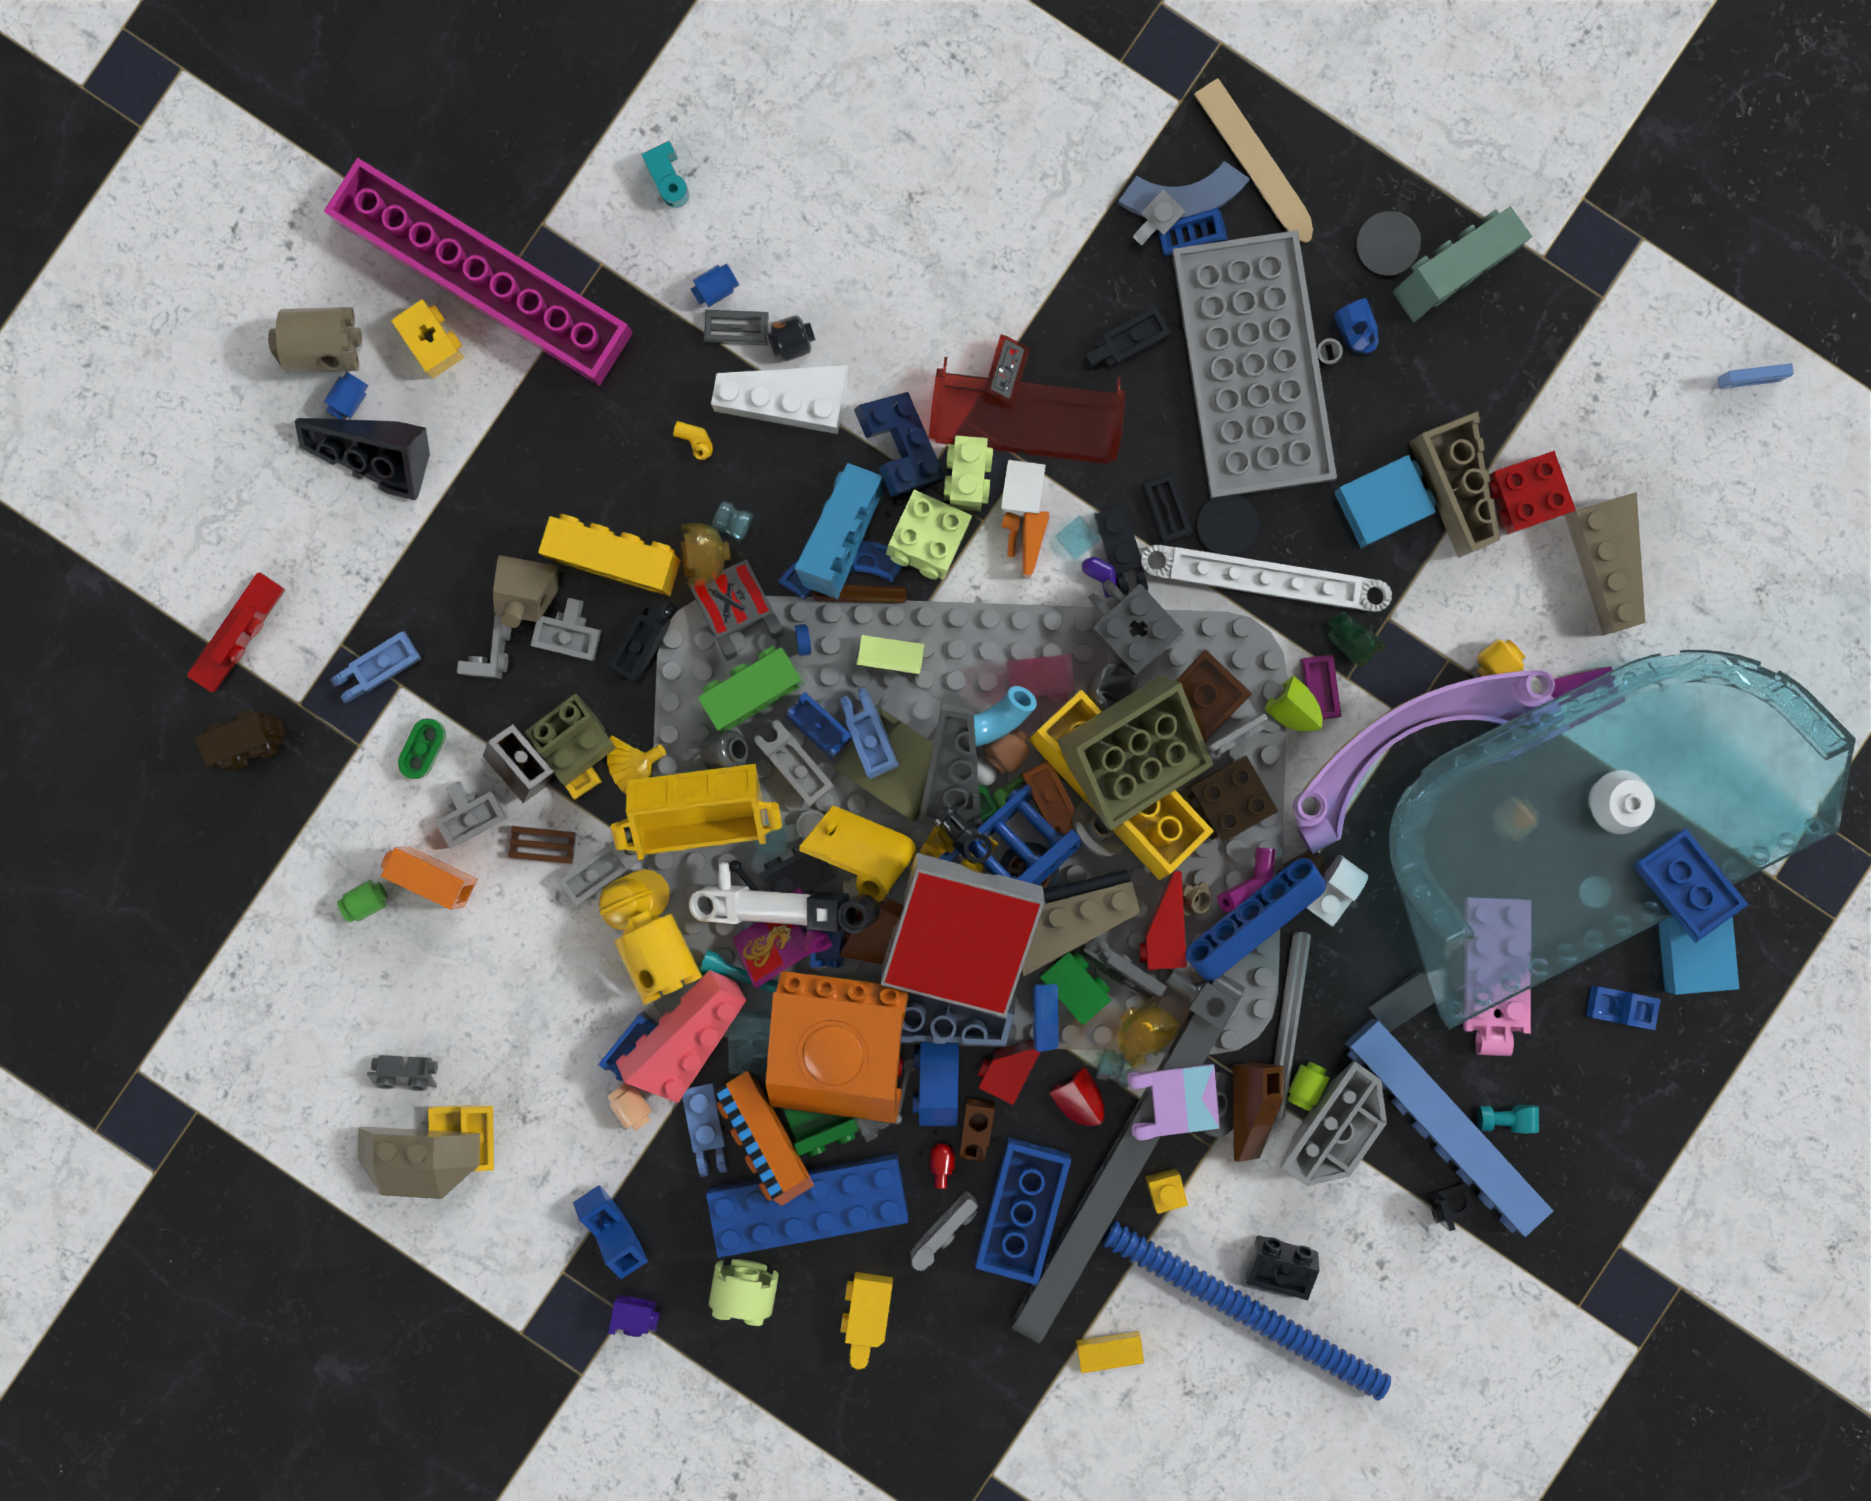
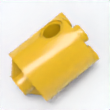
M649 910L625 921L626 927L622 937L613 941L643 1005L660 998L659 991L663 995H667L682 988L681 980L687 985L702 977L672 913L664 917L654 915Z

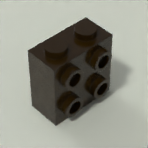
M246 710L234 715L235 721L225 725L222 722L208 725L203 728V734L195 737L206 767L219 768L220 771L230 769V772L248 766L247 760L259 757V759H265L278 753L277 748L286 745L283 736H286V731L279 718L276 719L274 715L263 714L262 711L253 713L252 710Z
M1247 755L1241 756L1187 787L1190 792L1186 796L1189 804L1196 812L1200 811L1206 823L1214 831L1209 836L1210 840L1212 841L1216 838L1218 843L1226 842L1278 812Z

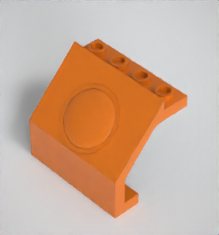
M787 971L781 972L777 990L773 992L766 1072V1088L770 1106L896 1124L902 1097L901 1089L897 1088L901 1034L909 992L883 986L880 983Z

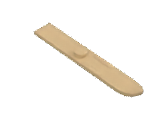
M1218 78L1194 93V96L1287 232L1298 230L1300 242L1308 243L1312 239L1313 227L1306 207Z

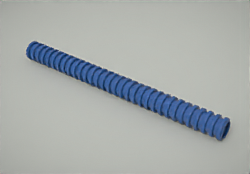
M1118 1221L1111 1223L1107 1229L1102 1243L1105 1248L1111 1247L1113 1253L1118 1251L1122 1258L1129 1257V1262H1138V1267L1142 1268L1145 1266L1147 1272L1151 1273L1154 1271L1156 1277L1163 1276V1280L1167 1283L1172 1281V1285L1174 1287L1180 1286L1181 1291L1184 1293L1189 1291L1190 1296H1198L1200 1302L1207 1301L1209 1307L1216 1306L1218 1312L1225 1311V1316L1230 1317L1232 1315L1234 1321L1239 1322L1241 1320L1243 1326L1247 1327L1250 1325L1251 1330L1254 1332L1259 1330L1261 1336L1265 1337L1267 1335L1268 1339L1272 1342L1276 1340L1277 1345L1280 1347L1285 1345L1286 1350L1289 1352L1294 1350V1354L1298 1357L1303 1355L1305 1361L1312 1360L1314 1366L1321 1365V1370H1329L1330 1375H1338V1379L1341 1381L1347 1380L1348 1385H1355V1388L1359 1391L1364 1390L1367 1396L1373 1395L1376 1401L1381 1400L1387 1394L1391 1385V1376L1388 1373L1382 1374L1379 1368L1374 1370L1372 1364L1368 1363L1365 1365L1363 1359L1359 1358L1356 1360L1354 1354L1347 1355V1351L1343 1348L1338 1350L1336 1344L1330 1345L1329 1340H1321L1320 1335H1312V1331L1309 1329L1303 1330L1301 1324L1295 1325L1292 1319L1286 1320L1283 1314L1278 1316L1277 1311L1274 1309L1269 1311L1267 1305L1263 1304L1260 1306L1258 1300L1251 1301L1249 1295L1242 1296L1240 1290L1234 1291L1233 1286H1225L1224 1281H1216V1277L1213 1275L1207 1276L1205 1270L1198 1271L1196 1265L1189 1266V1261L1185 1260L1182 1262L1181 1257L1178 1255L1173 1257L1171 1251L1164 1252L1162 1246L1155 1247L1153 1241L1146 1242V1237H1138L1137 1232L1132 1231L1130 1233L1128 1231L1129 1228L1126 1226L1120 1227Z

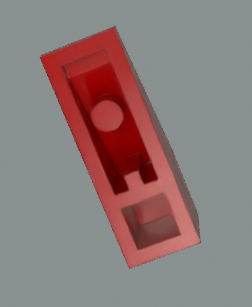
M1174 870L1169 875L1143 935L1144 943L1138 944L1139 962H1145V968L1148 970L1187 968L1182 871Z

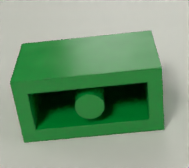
M1068 952L1050 964L1039 974V977L1045 984H1056L1058 986V998L1075 1018L1084 1025L1111 1001L1107 995L1111 989L1099 975L1093 979L1087 973L1086 969L1090 965L1078 952L1073 955Z

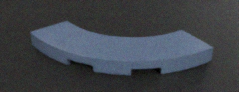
M1225 161L1208 177L1186 186H1160L1136 176L1119 199L1118 204L1135 214L1143 216L1141 214L1143 210L1162 190H1165L1186 211L1179 218L1181 219L1211 209L1221 208L1241 192L1250 178Z

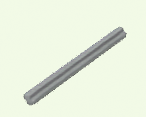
M1294 931L1292 936L1274 1057V1065L1284 1066V1099L1275 1120H1283L1285 1116L1311 940L1309 933Z

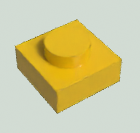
M591 767L565 787L573 799L577 800L601 784L602 781L594 768Z

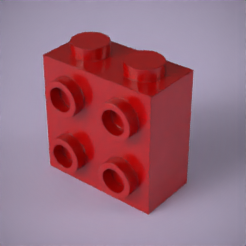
M1555 450L1489 474L1490 498L1495 499L1499 510L1496 513L1500 527L1506 530L1507 535L1576 511Z

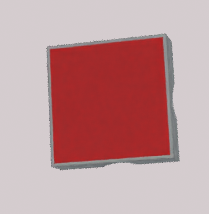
M917 853L904 892L903 909L899 920L893 928L881 966L880 985L1006 1017L1045 903L1043 886L1002 875L979 873L961 864Z

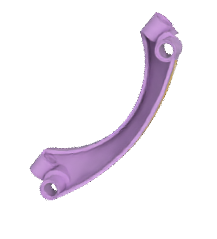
M1543 670L1517 671L1482 676L1447 685L1417 696L1398 705L1371 722L1336 751L1312 777L1301 793L1295 797L1292 808L1297 819L1294 820L1298 827L1299 836L1307 850L1309 849L1313 854L1341 839L1346 810L1359 781L1383 752L1407 735L1442 722L1474 720L1503 725L1526 735L1535 736L1563 721V712L1556 700L1551 696L1555 687L1553 677L1550 673ZM1533 677L1538 678L1542 684V689L1538 694L1534 693L1530 688V681ZM1307 797L1313 798L1317 805L1312 815L1305 814L1302 809V803Z

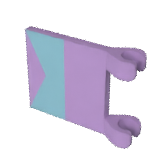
M1214 1064L1150 1072H1130L1127 1074V1083L1133 1089L1151 1086L1154 1122L1134 1123L1132 1125V1135L1137 1140L1220 1129Z

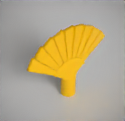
M611 736L610 739L616 746V749L607 755V765L615 784L618 785L622 792L627 794V780L649 778L652 775V764L664 757L666 751L662 745H657L648 752H642Z

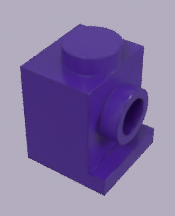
M618 1295L614 1301L608 1334L615 1335L618 1329L623 1330L625 1335L632 1337H641L642 1334H648L649 1331L656 1332L660 1316L659 1312H654L656 1302Z

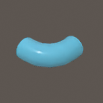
M1013 686L996 704L978 714H974L976 747L992 743L1019 727L1036 708L1037 702L1033 694L1026 688Z

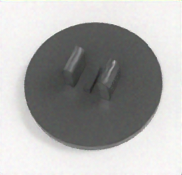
M1384 211L1369 218L1361 227L1357 238V250L1361 261L1368 269L1380 275H1396L1405 271L1415 262L1421 248V236L1416 224L1408 216L1397 211Z

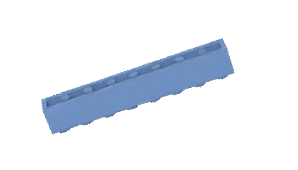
M1371 1018L1344 1043L1351 1050L1347 1055L1352 1061L1357 1062L1361 1066L1365 1065L1372 1074L1382 1080V1091L1387 1089L1394 1097L1390 1101L1392 1105L1403 1116L1407 1112L1415 1120L1412 1124L1415 1130L1424 1139L1430 1136L1437 1146L1433 1149L1446 1163L1452 1160L1459 1169L1455 1173L1467 1186L1473 1183L1479 1189L1480 1193L1477 1197L1490 1210L1495 1207L1502 1214L1499 1221L1509 1232L1513 1234L1517 1231L1526 1237L1553 1212L1550 1206L1378 1020Z

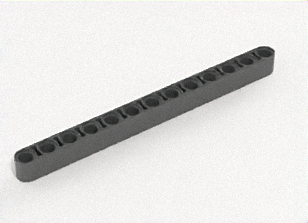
M1225 975L1208 981L1210 985L1236 1001L1237 1004L1245 990L1243 985ZM1212 998L1207 1002L1206 1011L1210 1016L1217 1017L1224 1012L1225 1005L1221 999ZM1190 1011L1156 1071L1203 1065L1230 1016L1222 1028L1218 1029ZM1151 1086L1146 1087L1045 1261L1038 1285L1032 1284L1012 1319L1010 1328L1038 1344L1043 1340L1161 1137L1137 1140L1132 1135V1125L1134 1123L1154 1122Z

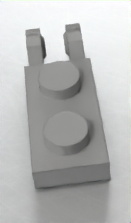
M965 1191L915 1244V1248H912L909 1255L914 1269L920 1270V1272L921 1270L925 1271L927 1266L934 1262V1253L940 1247L944 1249L952 1242L955 1237L954 1232L961 1224L964 1226L969 1224L976 1216L978 1204L976 1198L969 1191Z

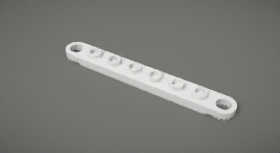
M1152 545L1141 555L1143 571L1147 575L1156 578L1367 612L1384 610L1392 599L1390 587L1381 580L1163 545ZM1158 552L1164 556L1165 566L1160 570L1152 569L1149 566L1148 556L1151 553ZM1372 587L1380 589L1383 593V601L1379 605L1368 602L1366 594Z

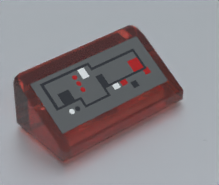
M1000 335L984 388L983 399L1011 407L1014 406L1030 348L1006 335Z

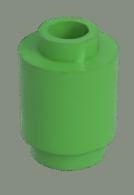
M370 879L344 893L342 899L337 901V905L347 922L351 923L355 920L359 922L385 908V900L388 899V894L380 882L375 884Z

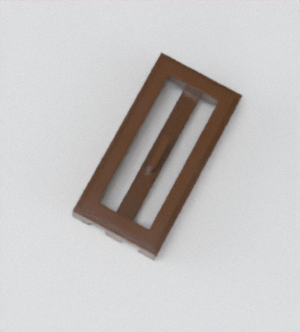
M521 826L511 827L512 838H510L511 847L508 857L573 864L577 832ZM519 834L569 838L568 844L519 839ZM518 846L567 851V857L518 852Z

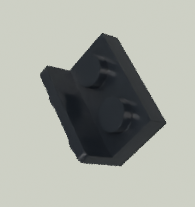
M800 845L792 849L794 856L784 861L779 856L763 864L765 871L760 873L770 892L791 893L800 888L804 894L835 878V875L827 862L799 851Z
M1258 1235L1255 1240V1253L1246 1275V1284L1308 1301L1320 1271L1318 1252L1307 1246H1297L1282 1242L1277 1238H1267Z

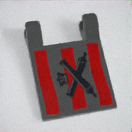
M747 559L690 585V589L727 661L737 657L736 647L729 635L763 620L772 639L783 635L782 625L768 602Z

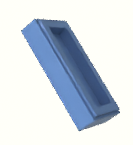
M1789 363L1728 371L1718 377L1719 388L1727 389L1781 382L1794 374L1793 365Z

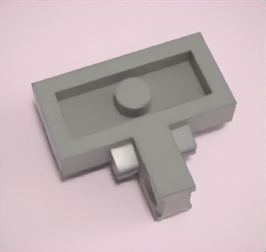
M568 598L565 612H558L556 619L542 616L539 621H536L531 646L594 661L602 630L586 627V618L580 617L584 601Z
M459 781L446 787L453 801L452 804L448 805L451 813L436 820L435 823L448 847L452 849L506 820L508 817L493 790L477 798L474 792L467 794Z

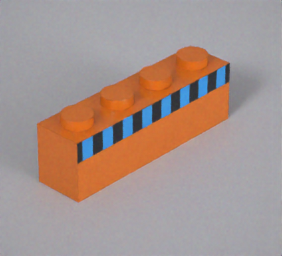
M746 1071L715 1090L720 1100L716 1103L717 1108L724 1119L729 1118L734 1126L730 1132L739 1146L744 1145L748 1153L744 1157L745 1161L754 1174L758 1172L763 1182L759 1184V1187L768 1201L773 1200L783 1206L815 1186L755 1076Z

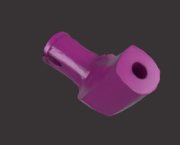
M1256 847L1254 876L1234 885L1217 896L1219 906L1223 911L1231 912L1273 878L1276 849Z

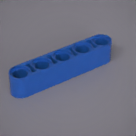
M1297 859L1192 942L1186 950V959L1204 980L1212 981L1219 978L1318 899L1326 890L1327 883L1310 859Z

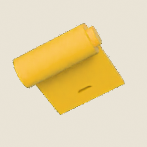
M833 805L800 845L799 851L858 875L856 881L858 893L860 895H869L877 902H880L915 857L916 846L911 838L902 833Z

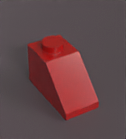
M1033 1039L995 1050L990 1060L985 1058L977 1073L981 1077L979 1089L1013 1105L1040 1052L1033 1048Z

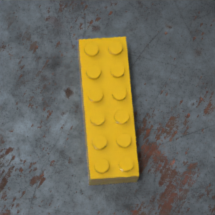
M1080 690L1040 727L1028 741L1098 815L1068 768L1057 742L1059 738L1102 712ZM1176 790L1112 830L1158 880L1170 875L1214 832Z

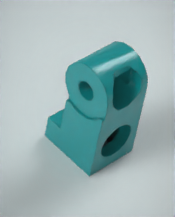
M669 140L641 155L663 201L671 208H680L687 203L689 190L684 179L676 174L671 162L678 160Z

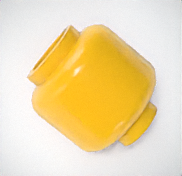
M1496 639L1477 655V663L1480 668L1476 672L1482 677L1523 671V660L1526 657L1510 639L1506 641Z

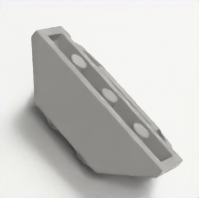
M1355 1061L1347 1066L1329 1083L1318 1105L1313 1106L1311 1112L1308 1113L1293 1135L1280 1167L1306 1186L1351 1176L1387 1124L1382 1080Z

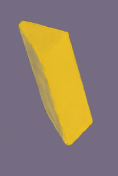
M1139 1331L1076 1341L1081 1374L1144 1364Z

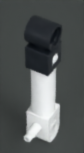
M727 862L719 863L718 884L709 885L695 892L689 900L691 914L698 921L738 924L742 921L807 925L808 930L838 932L844 929L849 933H859L876 923L880 915L879 904L873 897L866 894L858 895L849 900L848 893L819 891L809 895L749 890L748 886L731 885L729 864ZM707 898H710L713 902V908L709 906ZM855 907L862 912L863 920L856 916Z

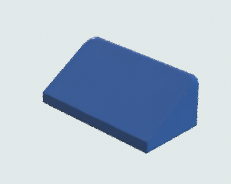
M1034 984L1033 1048L1037 1052L1054 1050L1059 1046L1058 986L1056 984Z

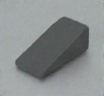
M1417 970L1370 1005L1368 1009L1391 1032L1442 996L1423 971Z

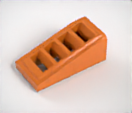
M1039 511V514L1029 512L1023 514L1022 577L1030 578L1034 572L1050 517L1048 511Z

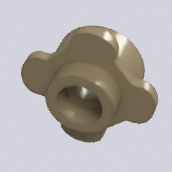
M1200 882L1196 886L1186 885L1183 888L1185 915L1190 916L1193 912L1203 914L1209 910L1212 904V895L1208 891L1209 886L1207 883Z

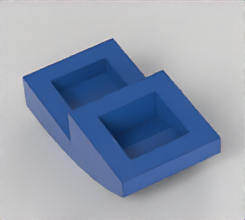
M1591 985L1586 1016L1655 1030L1661 999Z

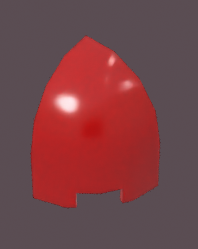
M1085 1067L1073 1073V1079L1064 1085L1058 1084L1049 1093L1059 1109L1072 1121L1086 1126H1095L1102 1123L1104 1118L1102 1096Z

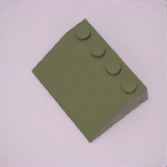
M1163 676L1152 680L1057 740L1068 768L1110 831L1213 766L1181 682Z

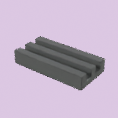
M705 309L704 342L768 346L769 313ZM712 318L761 320V325L718 324L711 322ZM711 331L761 333V336L711 334Z

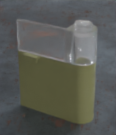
M897 674L875 708L878 710L899 767L873 779L868 778L852 740L834 769L914 822L920 812L942 702Z

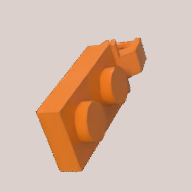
M1047 761L1022 773L1021 776L1025 784L1032 788V798L1041 816L1059 834L1063 833L1066 835L1071 829L1074 830L1073 813L1075 808L1052 765Z

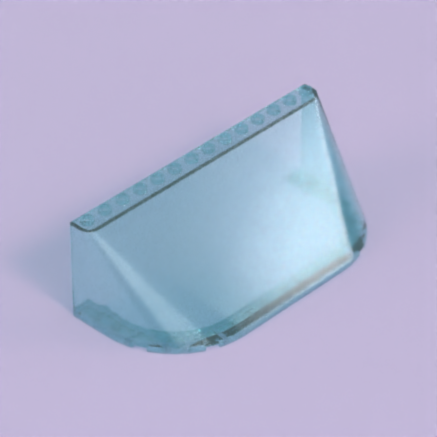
M1680 650L1678 655L1661 657V653L1624 664L1437 758L1421 771V776L1412 786L1409 785L1398 801L1390 826L1389 849L1394 876L1440 1018L1450 1030L1673 916L1633 865L1684 828L1691 833L1732 885L1838 832L1856 738L1813 694L1779 670L1775 673L1762 667L1760 661L1738 654L1712 650ZM1617 770L1630 771L1640 776L1651 789L1655 800L1654 811L1651 817L1640 828L1627 834H1614L1603 829L1594 819L1591 808L1588 806V797L1593 785L1604 775Z

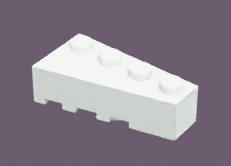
M848 365L717 373L711 406L715 412L838 434L849 378Z

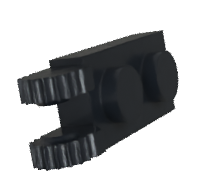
M1123 505L1095 514L1094 518L1108 563L1115 569L1119 590L1125 596L1129 594L1130 589L1123 572L1134 570L1137 586L1141 584L1148 591L1147 580L1141 565V555L1126 506Z

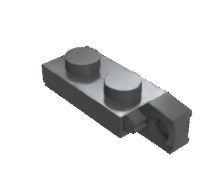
M1095 937L1088 941L1081 955L1100 966L1098 970L1150 1004L1159 999L1167 986L1160 982L1161 980L1158 976L1149 971H1142L1133 965L1134 962L1128 956L1112 952V949H1109L1108 943L1100 938Z

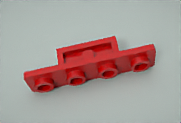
M256 573L187 676L208 691L216 692L234 664L238 663L243 657L245 648L251 639L261 631L264 625L263 622L285 589L263 573Z

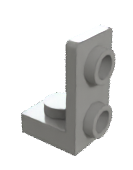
M495 613L490 664L487 663L488 658L468 656V662L458 661L457 674L496 679L502 678V672H506L508 667V654L504 653L505 640H510L511 628L502 623L501 615Z

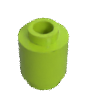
M1310 1061L1307 1066L1300 1064L1288 1090L1290 1093L1288 1101L1311 1112L1313 1106L1318 1105L1330 1079L1325 1076L1327 1069Z

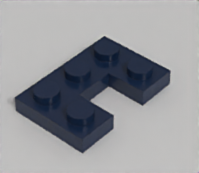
M909 392L860 404L854 409L866 438L891 432L900 453L901 459L887 462L879 467L891 497L929 486L945 479Z

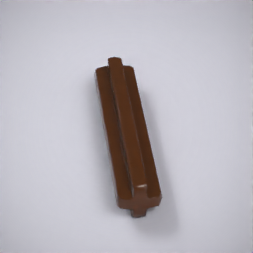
M844 585L838 599L813 590V599L815 601L905 603L907 598V590L904 586Z

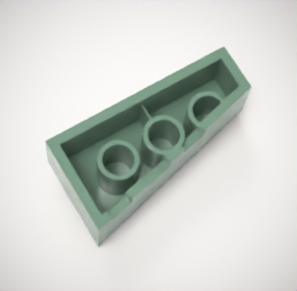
M1511 206L1501 213L1497 209L1493 210L1481 220L1483 225L1477 229L1474 225L1469 226L1457 236L1460 239L1454 244L1451 240L1447 241L1434 251L1437 256L1431 260L1428 256H1425L1411 267L1414 272L1392 294L1413 323L1423 317L1433 306L1436 308L1460 288H1464L1479 277L1483 271L1487 272L1533 237Z

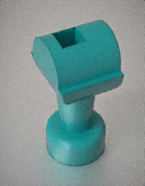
M1520 1104L1516 1105L1512 1111L1494 1112L1491 1106H1478V1129L1480 1131H1493L1494 1126L1497 1125L1511 1127V1132L1538 1133L1539 1106Z

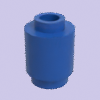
M726 263L721 267L716 265L694 278L692 281L695 286L690 288L699 305L706 303L708 307H711L734 293L733 289L738 287L739 283Z
M346 372L343 377L339 376L323 401L328 405L325 411L338 419H344L345 416L351 419L366 397L365 391L368 385L349 372Z

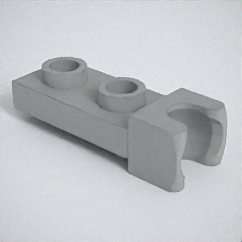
M776 719L772 724L777 731V739L775 741L767 742L761 736H756L753 740L805 802L812 806L832 789L834 785L785 726Z
M630 830L625 832L627 843L632 840ZM612 841L609 845L559 879L558 883L575 907H577L643 860H638L637 854L632 855L625 849L616 850L614 841Z

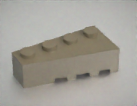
M1637 492L1566 515L1565 518L1603 636L1644 624L1645 608Z

